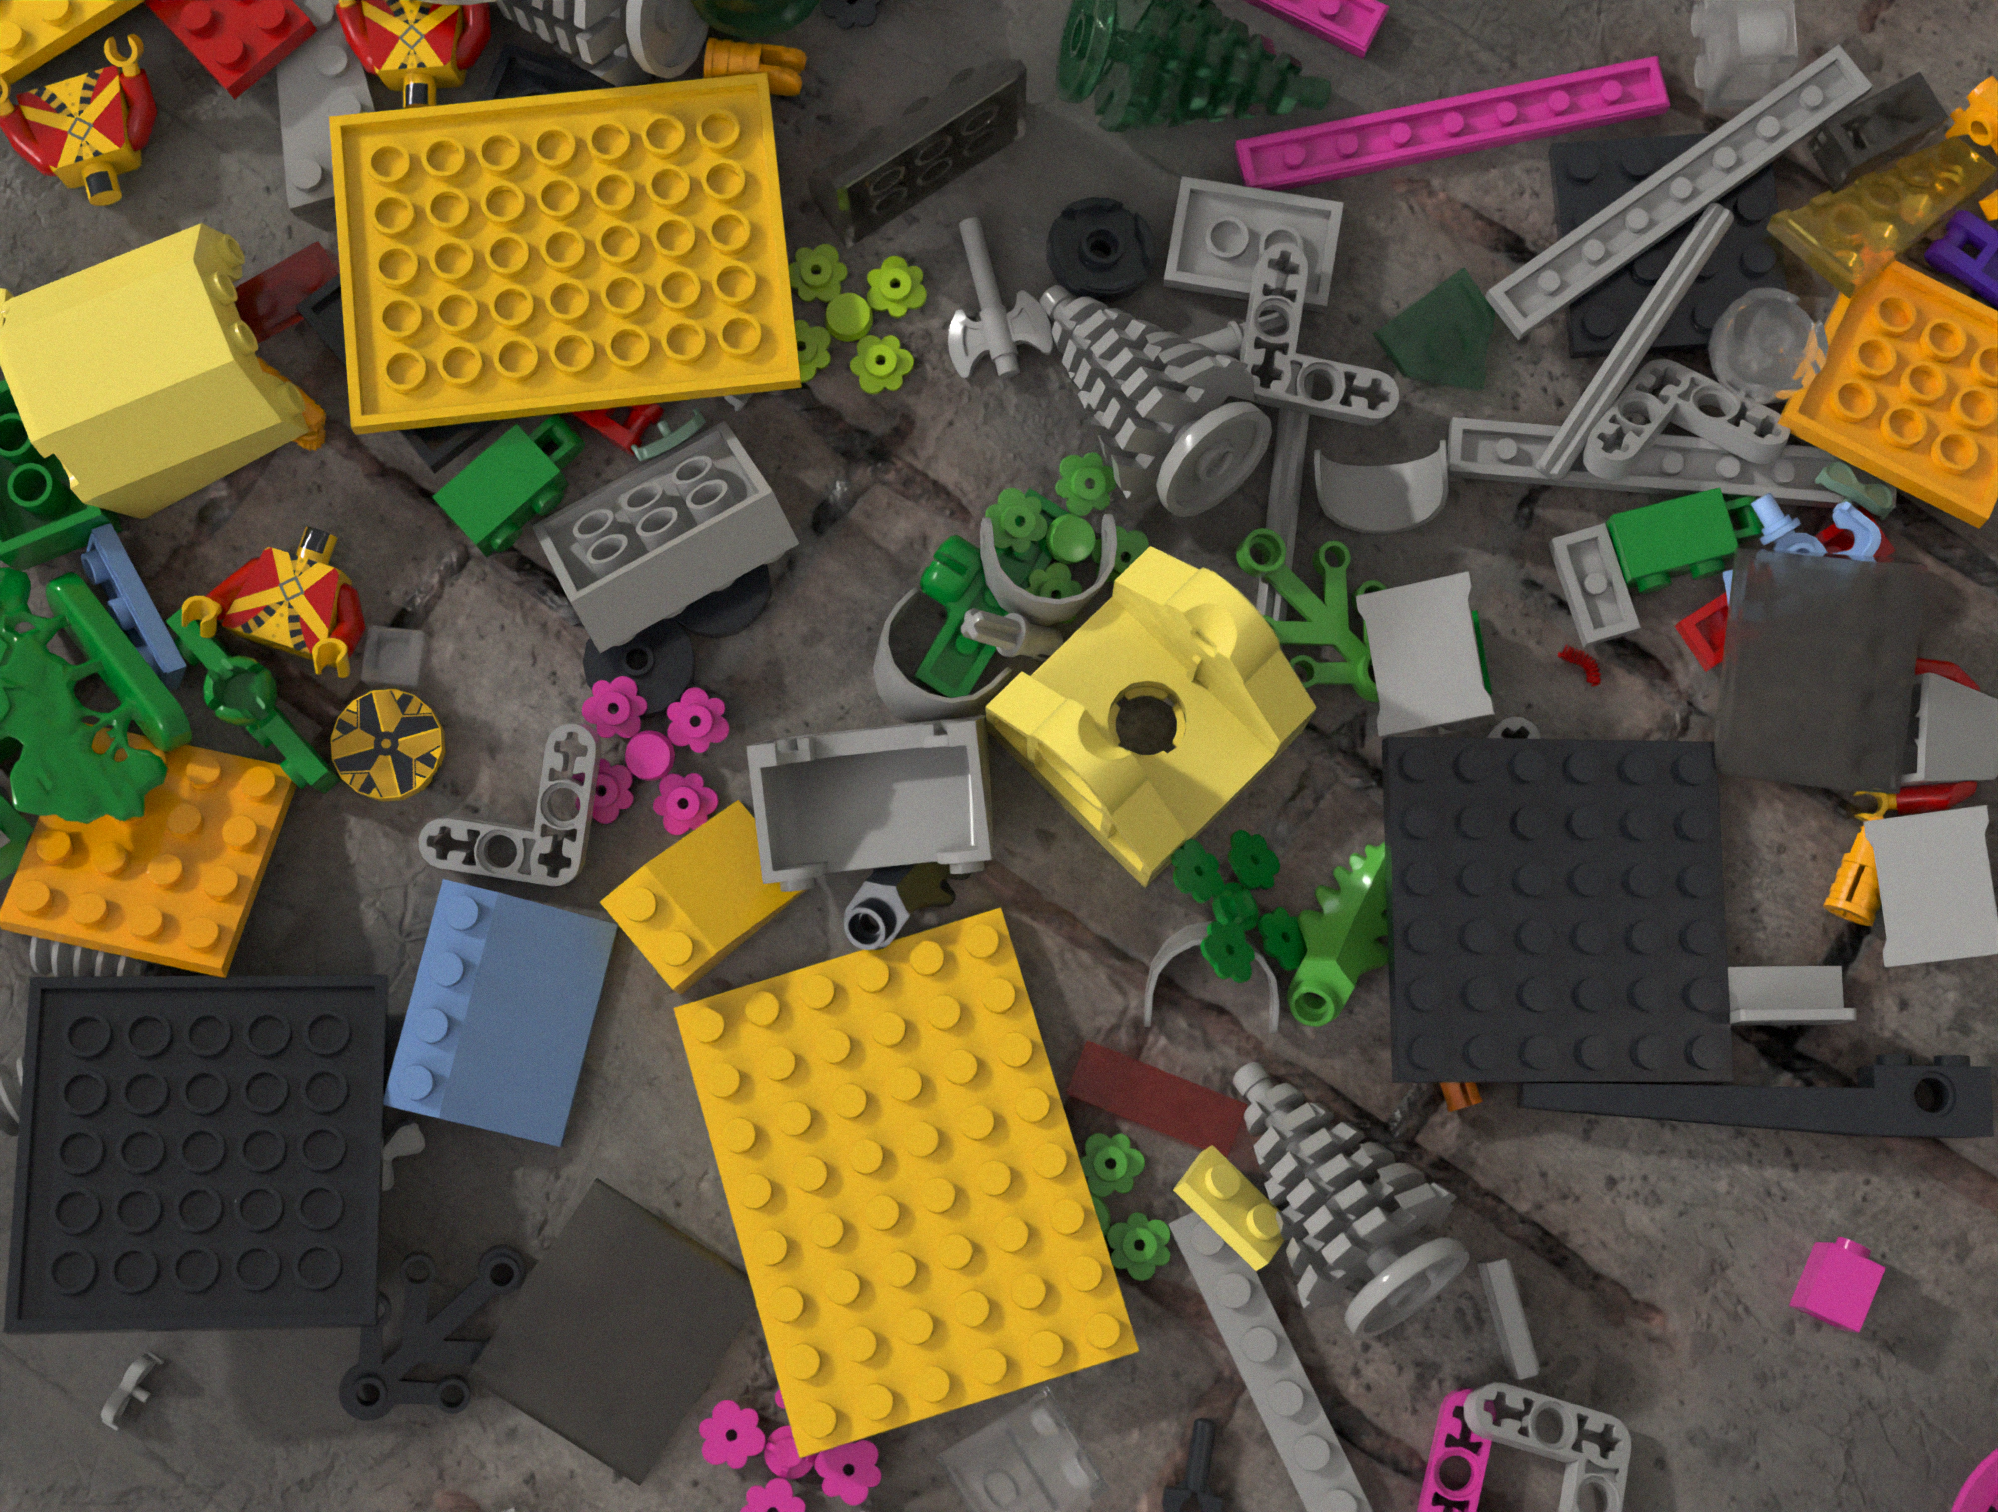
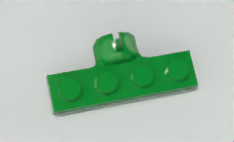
M1031 488L1024 493L1025 498L1034 496L1040 500L1042 509L1039 514L1045 518L1048 528L1056 518L1070 514ZM1018 516L1015 519V524L1017 526H1019L1020 524V518ZM954 535L950 536L939 546L933 555L936 561H932L929 567L925 568L921 576L920 587L922 592L941 603L948 614L946 622L911 677L939 696L948 698L968 696L997 649L995 646L977 642L963 636L961 626L965 622L964 614L973 608L1003 617L1009 614V612L1000 607L986 584L980 548L961 536ZM1046 535L1039 541H1031L1030 548L1023 553H1017L1011 547H995L1001 569L1016 586L1022 589L1030 586L1027 580L1028 574L1034 569L1045 570L1052 559L1046 545Z
M182 608L166 620L168 625L178 635L173 641L180 654L193 667L202 662L209 670L203 686L204 701L210 709L215 711V716L227 724L238 727L245 726L251 735L266 749L273 743L286 757L279 764L280 767L302 790L310 784L313 788L326 794L342 780L275 705L277 686L275 679L268 669L253 658L241 655L232 656L215 636L211 638L200 636L201 620H193L187 627H183Z

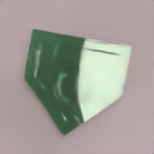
M1463 267L1437 286L1430 288L1388 319L1386 324L1372 334L1403 378L1480 391L1484 389L1487 372L1485 362L1489 336L1493 332L1496 312L1465 267Z

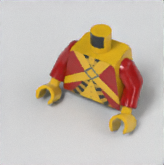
M338 0L339 3L335 6L349 47L365 70L370 74L379 76L388 90L403 91L404 109L436 106L437 88H452L463 85L467 69L474 66L492 35L489 2L473 5H443L419 0Z
M135 34L128 35V41L132 48L130 58H125L118 53L116 41L112 36L106 40L104 45L105 56L113 64L112 66L18 94L16 97L19 105H12L10 102V82L3 74H0V85L3 89L0 97V127L15 152L44 176H57L67 188H78L85 185L90 203L96 206L110 205L122 198L117 175L136 170L141 166V149L148 144L158 113L146 70L138 66L137 61L143 55L144 44L141 38Z
M305 527L295 555L267 547L260 557L250 559L206 596L190 597L182 605V626L187 627L193 620H202L200 623V636L204 638L213 637L216 633L217 620L224 618L222 626L235 636L314 661L315 672L318 675L322 673L324 666L337 667L338 677L346 678L350 674L349 658L354 653L366 630L359 593L352 586V580L343 571L328 565L338 538L313 527Z

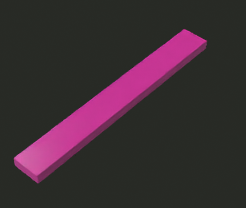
M1658 56L1241 139L1235 141L1234 149L1243 186L1279 192L1667 113L1671 105Z

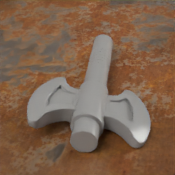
M976 217L968 218L959 223V228L981 307V312L979 313L981 321L973 322L962 309L957 310L949 329V353L957 372L963 379L971 378L976 364L986 354H990L992 362L996 364L999 378H1010L1020 373L1016 358L1018 356L1016 345L1028 344L1039 349L1045 355L1051 354L1053 349L1051 323L1041 304L1024 290L1017 293L1016 305L1011 312L1007 313L1006 306L1002 305L980 219Z

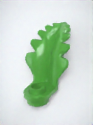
M1385 841L1380 846L1367 845L1365 847L1367 857L1358 853L1351 854L1349 864L1353 872L1348 871L1343 866H1337L1334 869L1333 876L1341 890L1325 885H1320L1316 888L1315 896L1322 908V912L1303 910L1298 916L1297 921L1305 940L1307 953L1290 983L1287 991V1001L1293 1016L1305 1025L1313 1027L1323 1026L1337 1018L1350 997L1359 976L1388 963V949L1377 939L1388 936L1387 915L1383 912L1387 909ZM1309 992L1319 994L1323 999L1315 998Z

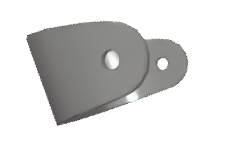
M1440 440L1438 451L1426 458L1386 466L1344 465L1326 459L1322 455L1321 449L1314 451L1318 501L1325 515L1341 527L1364 534L1389 535L1413 530L1433 520L1445 507L1449 492L1446 440Z
M1105 514L1101 525V559L1098 578L1095 584L1079 595L1062 599L1035 596L1016 586L1001 569L994 547L991 519L983 517L981 521L980 557L986 584L1001 608L1009 613L1023 615L1030 623L1048 626L1072 619L1092 602L1115 566L1117 550L1115 520L1112 514Z
M915 587L895 605L885 621L873 666L878 695L893 715L908 723L971 717L991 701L1008 681L1013 670L1007 667L990 684L973 695L955 698L929 694L909 682L895 665L888 641L896 624L919 598L921 591Z
M1214 921L1187 925L1166 939L1152 960L1145 988L1144 1027H1150L1152 999L1158 974L1173 956L1192 946L1201 945L1202 939L1208 936L1207 926ZM1245 934V943L1251 945L1255 953L1254 959L1259 961L1267 974L1270 993L1269 1031L1270 1034H1276L1280 1004L1276 977L1259 944Z

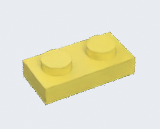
M1213 1145L1197 1156L1173 1189L1255 1271L1269 1264L1284 1242L1275 1217L1276 1212L1279 1210Z

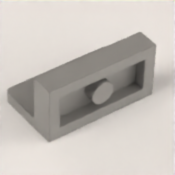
M1842 966L1728 967L1731 1026L1839 1025L1857 1020L1856 1008H1844Z

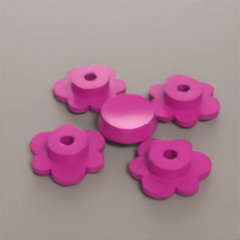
M620 676L615 678L611 684L605 680L597 681L592 687L593 697L588 698L583 703L582 715L584 719L591 724H597V733L603 738H611L616 733L624 738H632L625 749L627 767L624 765H614L611 767L608 760L600 758L592 813L594 819L602 824L611 823L619 816L620 809H627L633 804L634 797L628 789L633 783L634 775L645 781H654L662 778L659 784L661 796L654 800L653 809L658 815L664 816L663 825L670 834L681 835L687 832L689 828L695 830L707 822V815L714 812L718 807V795L713 789L704 787V779L698 773L688 774L685 778L677 773L668 774L675 761V751L672 743L676 746H687L690 744L694 752L702 753L708 750L710 742L718 743L725 740L729 734L730 727L728 721L722 717L725 712L724 702L719 698L709 699L706 691L701 688L693 687L687 689L681 697V702H674L667 709V715L673 721L668 727L667 738L662 733L652 730L639 733L641 729V719L639 716L646 712L648 704L644 697L637 696V684L632 678ZM613 703H616L619 707L616 714L611 711ZM694 716H698L701 719L699 726L693 725L692 719ZM585 773L573 774L572 778L584 783ZM601 785L606 788L604 796L598 791ZM577 797L575 801V806L578 811H580L581 808L579 797ZM682 798L687 799V808L681 807L680 800Z
M779 1389L775 1394V1402L779 1407L785 1409ZM732 1400L719 1402L713 1409L712 1418L704 1419L699 1426L700 1435L706 1439L702 1446V1455L708 1463L720 1465L726 1461L731 1468L739 1469L746 1464L748 1456L757 1455L764 1449L765 1461L769 1469L781 1477L770 1480L765 1488L760 1485L752 1486L746 1494L749 1504L745 1505L740 1512H768L771 1507L776 1508L778 1512H805L806 1505L804 1500L798 1496H793V1487L786 1479H796L810 1471L814 1463L817 1473L825 1478L822 1482L824 1494L829 1497H836L840 1494L841 1499L849 1505L861 1504L868 1495V1487L878 1485L882 1478L880 1469L875 1466L879 1456L878 1449L871 1441L860 1440L855 1444L851 1442L820 1452L818 1455L816 1453L799 1458L790 1425L778 1428L766 1441L764 1432L756 1427L759 1422L758 1413L752 1408H745L741 1411L739 1405ZM730 1429L737 1432L736 1440L728 1438L727 1433ZM846 1464L854 1466L855 1471L853 1474H847L844 1471Z

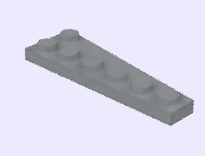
M292 0L310 18L318 31L276 65L287 200L289 209L294 216L335 205L329 116L377 112L367 72L349 47L335 9V6L339 3L338 0Z

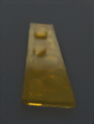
M1953 136L1900 159L1892 169L1878 175L1873 171L1856 179L1853 186L1835 194H1832L1829 190L1813 197L1808 205L1793 212L1788 208L1772 215L1766 229L1850 299L1990 183L1997 169L1957 136Z

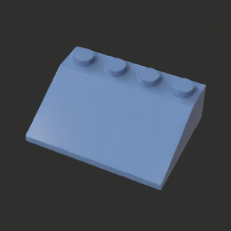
M443 879L386 1087L383 1105L562 1147L619 925L500 892Z

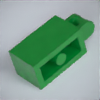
M559 414L548 418L529 435L516 423L432 497L487 558L495 550L500 553L511 547L520 538L523 532L522 526L536 514L539 516L546 515L562 501L564 497L562 491L569 484L561 470L582 452L585 442ZM553 440L559 448L547 457L541 449Z
M1719 487L1612 515L1605 525L1627 589L1638 587L1639 594H1647L1672 585L1671 578L1691 573L1693 580H1701L1726 571L1724 564L1740 551L1739 544L1764 536L1761 531L1764 526L1750 504L1757 500L1756 496H1748L1725 502ZM1735 514L1737 515L1741 530L1737 531L1733 530V526L1729 517Z

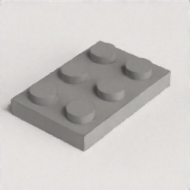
M1182 176L1163 287L1249 301L1254 268L1261 255L1274 244L1290 243L1297 246L1305 254L1308 261V278L1302 310L1325 313L1344 203ZM1278 259L1273 267H1268V269L1277 272L1276 287L1270 295L1280 296L1283 283L1290 274H1294L1285 269L1286 261Z

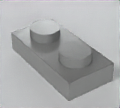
M1605 523L1555 537L1549 541L1548 546L1583 648L1635 633L1641 628Z

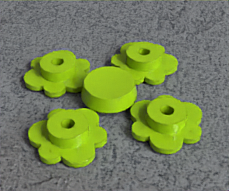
M821 244L813 251L808 247L798 249L795 254L796 262L789 265L791 288L798 289V296L803 302L810 303L818 298L822 302L829 303L824 315L827 329L821 326L810 328L809 324L804 320L795 321L797 348L799 346L806 347L804 351H798L801 383L812 380L816 375L817 369H825L829 366L831 358L826 350L831 344V334L836 339L845 342L859 340L857 344L858 356L851 360L850 369L854 375L860 376L859 384L865 393L870 395L879 394L884 388L889 391L899 390L903 385L902 376L909 374L913 369V356L909 351L900 349V342L895 336L888 335L880 340L876 336L865 335L870 331L873 324L872 310L877 312L888 310L892 317L902 318L906 315L908 308L918 309L925 304L927 293L921 284L923 281V271L917 266L908 267L906 261L899 256L886 258L881 265V269H873L867 275V282L871 288L867 293L866 302L861 296L854 293L841 294L840 282L847 278L848 270L843 263L838 262L839 255L835 247L830 244ZM815 270L821 271L818 275L812 274ZM896 283L900 285V287L896 289L891 287L893 284ZM878 360L885 361L883 365L876 364Z

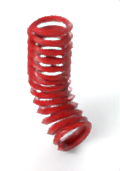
M1568 644L1565 645L1562 653L1558 652V658L1565 659L1569 663H1576L1581 668L1583 667L1587 674L1586 682L1595 683L1591 686L1601 684L1600 676L1602 674L1599 673L1601 668H1596L1599 664L1595 663L1596 659L1591 661L1593 656L1587 659L1589 653L1584 657L1585 651L1579 650L1578 652V648L1575 650L1572 646L1566 652Z

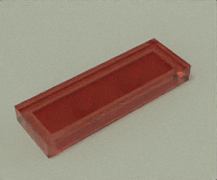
M1088 1040L1066 1092V1095L1202 1150L1213 1145L1226 1159L1248 1105Z

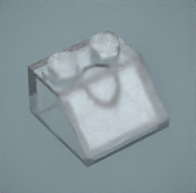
M1047 1386L1010 1407L936 1456L969 1512H1082L1111 1489Z

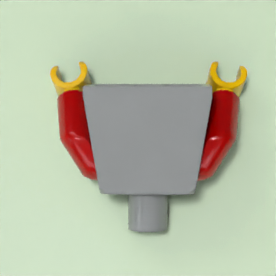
M1874 647L1865 653L1863 660L1879 662L1883 665L1885 672H1861L1859 680L1864 685L1880 687L1890 677L1901 678L1891 681L1886 786L1896 787V793L1886 794L1876 786H1867L1859 789L1853 796H1861L1863 794L1874 796L1878 802V809L1874 814L1862 813L1854 815L1857 819L1867 821L1869 817L1872 818L1875 815L1880 817L1889 810H1898L1899 815L1946 811L1973 796L1979 782L1992 781L1997 778L1998 699L1981 693L1980 687L1959 665L1953 662L1906 656L1904 661H1896L1893 654L1883 647Z

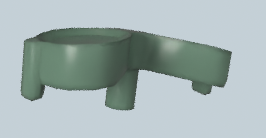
M695 408L693 410L695 415L674 432L666 419L657 423L656 425L664 438L640 448L635 444L631 446L639 462L655 458L693 436L706 423L700 410Z
M1841 461L1833 462L1828 467H1824L1815 479L1816 484L1822 483L1826 488L1845 496L1842 502L1847 501L1852 505L1858 503L1871 513L1880 516L1881 520H1885L1894 508L1892 494L1888 487L1878 483L1861 484L1849 465Z

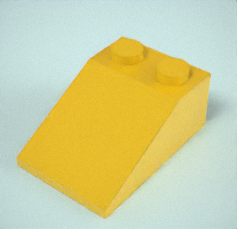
M737 800L643 865L602 899L600 903L671 989L682 995L806 890L781 892L780 882L763 884L755 818Z

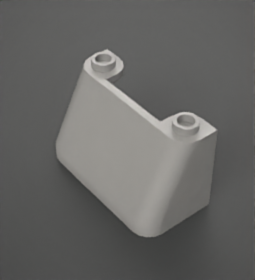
M986 716L961 717L764 740L746 746L763 884L780 882L781 892L800 891L815 888L814 878L827 873L938 861V864H949L950 874H963L985 870L984 861L992 860L995 857Z

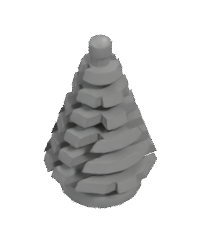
M499 0L489 2V5L496 8L499 7L505 18L519 22L523 29L531 33L536 31L541 39L551 44L559 40V44L553 47L559 55L573 58L571 61L582 69L617 87L645 85L652 79V74L666 79L682 75L696 60L706 40L712 16V0Z
M1054 285L1043 293L1040 304L1047 316L1054 321L1051 332L1059 352L1064 354L1062 363L1066 367L1071 380L1081 390L1078 396L1084 409L1091 413H1096L1094 417L1087 415L1095 436L1099 438L1101 450L1107 464L1113 468L1114 479L1123 491L1126 499L1132 502H1145L1150 495L1158 496L1161 504L1169 512L1178 517L1196 516L1215 507L1235 492L1260 462L1267 450L1272 434L1270 418L1250 402H1224L1228 396L1254 401L1253 375L1246 370L1248 364L1227 355H1220L1209 347L1199 343H1192L1185 337L1171 331L1163 332L1164 330L1157 325L1145 320H1136L1135 317L1117 308L1108 309V306L1103 302L1091 297L1076 299L1062 285Z
M1247 1063L1235 1073L1233 1084L1242 1097L1248 1099L1251 1103L1244 1113V1119L1250 1136L1264 1134L1254 1145V1150L1261 1171H1269L1273 1176L1264 1183L1269 1200L1272 1205L1280 1206L1286 1200L1291 1204L1282 1212L1277 1211L1275 1217L1283 1240H1291L1286 1250L1291 1268L1295 1275H1303L1297 1285L1303 1309L1313 1312L1319 1306L1327 1308L1357 1295L1351 1301L1345 1313V1322L1355 1339H1369L1389 1330L1432 1301L1454 1281L1470 1259L1469 1252L1458 1239L1438 1238L1428 1242L1419 1231L1427 1223L1440 1230L1453 1209L1451 1202L1457 1197L1440 1184L1432 1183L1429 1185L1426 1183L1424 1174L1409 1163H1395L1394 1154L1379 1143L1367 1142L1360 1144L1362 1148L1355 1153L1352 1147L1365 1138L1363 1132L1346 1122L1339 1123L1329 1131L1328 1129L1332 1126L1330 1122L1335 1118L1334 1112L1320 1103H1306L1302 1105L1305 1099V1094L1290 1083H1282L1274 1087L1270 1082L1271 1077L1260 1063ZM1377 1173L1381 1176L1378 1180L1375 1177ZM1357 1278L1369 1282L1359 1293L1351 1286V1283Z

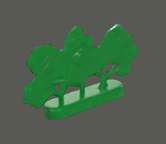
M0 567V741L10 736L18 739L24 745L20 759L15 763L10 775L13 806L18 811L39 816L55 814L66 821H77L85 824L106 814L121 821H126L132 817L144 816L145 795L153 788L164 783L168 768L161 757L148 750L134 749L128 745V725L131 720H134L156 748L163 752H170L189 743L192 739L190 724L183 709L89 587L76 573L68 572L47 583L45 589L46 599L55 616L50 619L31 613L27 604L31 590V581L27 572L14 570L10 567ZM22 622H29L36 627L21 634L14 630L15 626ZM63 628L88 661L78 666L69 664L64 658L49 652L46 645L57 631ZM97 672L120 701L121 705L110 713L96 712L85 708L75 697L73 689L76 682ZM87 716H95L100 719L92 727L81 722ZM107 725H111L114 729L106 733L110 738L115 739L107 751L99 755L93 751V739L98 731ZM124 748L128 757L125 761L117 763L114 760L116 751Z

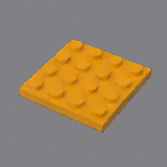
M1865 245L1849 272L1777 424L1790 428V433L1979 529L1989 519L1998 499V311Z
M104 727L96 733L92 742V748L95 753L99 755L104 754L115 738H110L106 733L112 730L111 728ZM127 732L128 745L130 747L152 752L161 757L168 768L164 783L153 788L145 795L144 816L132 817L126 821H121L106 814L88 824L66 821L55 814L39 816L0 909V927L6 931L226 978L297 785L288 777L279 764L186 744L173 751L163 752L156 748L147 736ZM124 748L116 751L114 760L117 763L125 761L128 757Z

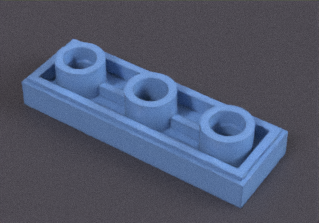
M109 523L92 529L87 551L81 554V562L86 576L93 585L101 584L109 599L106 602L107 612L123 632L126 631L134 647L169 691L179 688L187 666L112 524Z

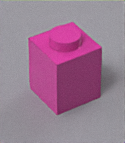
M1838 1236L1835 1244L1832 1242H1815L1789 1306L1842 1331L1859 1333L1886 1267L1869 1260L1870 1249L1849 1239Z

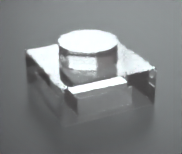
M369 625L360 680L365 684L421 690L429 635L425 631Z

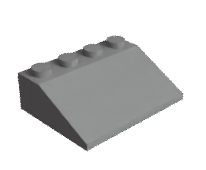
M725 420L532 525L564 592L599 653L613 646H620L629 642L638 632L662 619L672 618L680 614L687 605L713 591H720L729 587L736 578L762 564H769L778 560L787 550L800 544L772 489Z

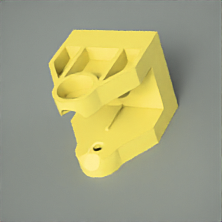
M1150 546L1114 581L1112 597L1031 676L1020 672L986 706L987 732L1146 888L1171 863L1170 856L1176 850L1181 849L1185 841L1196 839L1304 731L1317 707L1280 649L1279 640L1273 629L1238 590L1215 572L1204 567L1197 569ZM1123 697L1128 701L1137 697H1154L1162 701L1166 698L1171 700L1175 704L1172 711L1176 718L1177 732L1172 744L1176 748L1169 753L1161 751L1154 755H1139L1119 747L1120 739L1116 732V718L1120 707L1116 703Z

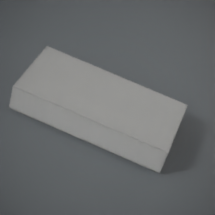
M1494 1258L1478 1262L1479 1272L1509 1377L1521 1380L1539 1375L1540 1367L1510 1261L1506 1258Z

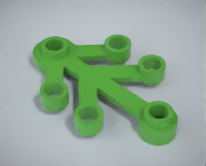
M1267 528L1256 529L1249 533L1237 546L1236 558L1240 568L1252 577H1264L1308 621H1275L1268 615H1262L1273 629L1279 644L1332 646L1347 661L1316 663L1313 658L1307 655H1298L1289 660L1288 662L1292 668L1294 665H1300L1306 670L1307 680L1306 682H1301L1305 690L1314 684L1352 685L1360 697L1370 702L1379 703L1376 684L1370 679L1368 669L1373 667L1365 620L1363 619V643L1349 630L1346 569L1350 564L1351 556L1348 548L1339 541L1331 540L1316 549L1313 554V567L1323 577V603L1284 564L1286 546L1279 534ZM1250 548H1256L1262 552L1264 556L1263 565L1253 561L1250 556ZM1325 551H1331L1337 556V567L1328 565L1324 557ZM1369 580L1358 586L1351 596L1354 610L1360 615L1356 596L1363 595L1365 590L1371 592L1386 590V586L1376 580Z

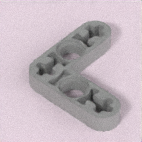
M1277 243L1270 246L1261 255L1254 268L1239 360L1248 364L1246 367L1248 372H1256L1264 361L1265 351H1276L1270 358L1268 371L1269 375L1276 377L1277 380L1272 381L1267 389L1260 387V378L1253 375L1255 403L1360 425H1376L1383 422L1396 409L1399 402V389L1396 382L1388 374L1379 370L1296 354L1308 278V261L1305 254L1297 246L1290 243ZM1281 259L1286 261L1285 269L1294 274H1290L1283 283L1280 296L1270 295L1276 287L1277 272L1268 269V267H1273L1276 261ZM1265 310H1275L1281 313L1287 322L1286 333L1279 337H1271L1265 334L1259 326L1260 313ZM1312 373H1319L1325 376L1332 385L1330 399L1325 401L1312 399L1304 388L1306 376ZM1345 380L1350 381L1346 392L1363 394L1372 386L1375 387L1376 397L1384 399V402H1381L1374 410L1368 409L1367 399L1351 395L1344 402V405H1341L1340 400L1346 389Z
M1657 359L1648 362L1642 367L1591 430L1583 453V464L1588 471L1597 477L1610 480L1623 478L1632 471L1669 422L1747 461L1756 464H1769L1777 461L1782 456L1791 430L1777 424L1781 416L1778 412L1677 362ZM1661 385H1664L1665 387L1657 399L1652 395L1653 388L1658 389ZM1712 405L1721 409L1726 416L1720 418L1711 417L1701 412L1698 407ZM1630 412L1639 413L1647 417L1651 423L1636 425L1626 420L1623 415ZM1735 421L1740 422L1739 427L1734 425ZM1760 434L1765 435L1764 438H1761V437H1758V436H1759ZM1616 439L1622 442L1620 450L1616 449L1611 454L1607 453L1614 445Z
M574 722L555 728L549 735L545 746L534 829L458 816H443L429 822L422 829L419 836V850L422 857L430 865L440 869L547 886H562L576 879L583 871L586 862L601 758V740L597 732L589 725ZM573 732L579 734V743L586 745L588 750L587 755L576 758L573 774L585 773L584 783L574 778H554L555 769L560 772L568 770L569 753L560 750L561 741L570 740ZM560 788L573 790L580 799V811L572 820L559 818L551 808L552 796ZM547 825L557 830L577 829L576 838L569 835L563 840L562 854L565 857L571 858V866L562 868L559 875L553 873V864L544 861V854L554 851L558 841V834L547 835ZM448 827L451 828V837L453 839L471 841L475 839L474 830L480 831L474 847L476 863L469 861L473 852L470 849H454L449 851L447 857L443 856V847L434 844V837L445 833ZM496 835L509 837L517 847L516 859L510 866L501 867L496 865L488 855L489 842Z
M1494 1382L1473 1389L1467 1395L1464 1403V1418L1467 1426L1474 1434L1487 1440L1566 1463L1558 1512H1584L1580 1505L1579 1496L1586 1484L1595 1486L1601 1492L1604 1500L1602 1512H1622L1631 1454V1437L1627 1427L1621 1420L1606 1413L1506 1383ZM1495 1400L1496 1408L1509 1413L1521 1411L1518 1420L1506 1418L1493 1421L1492 1423V1414L1484 1411V1402ZM1542 1410L1551 1412L1557 1418L1560 1425L1559 1436L1552 1444L1543 1441L1535 1429V1420ZM1602 1432V1439L1610 1443L1609 1452L1600 1453L1598 1445L1584 1440L1575 1442L1578 1433L1590 1435Z

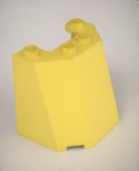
M200 223L4 302L1 314L6 320L4 326L0 328V366L31 444L43 458L52 454L57 456L69 477L70 489L82 503L145 519L309 432L302 415L306 406L301 393L291 382L287 381L284 383L278 377L262 371L255 355V351L258 350L257 340L249 326L241 320L234 302L238 299L233 283L242 278L241 265L245 263V257L239 244L231 235L223 234Z

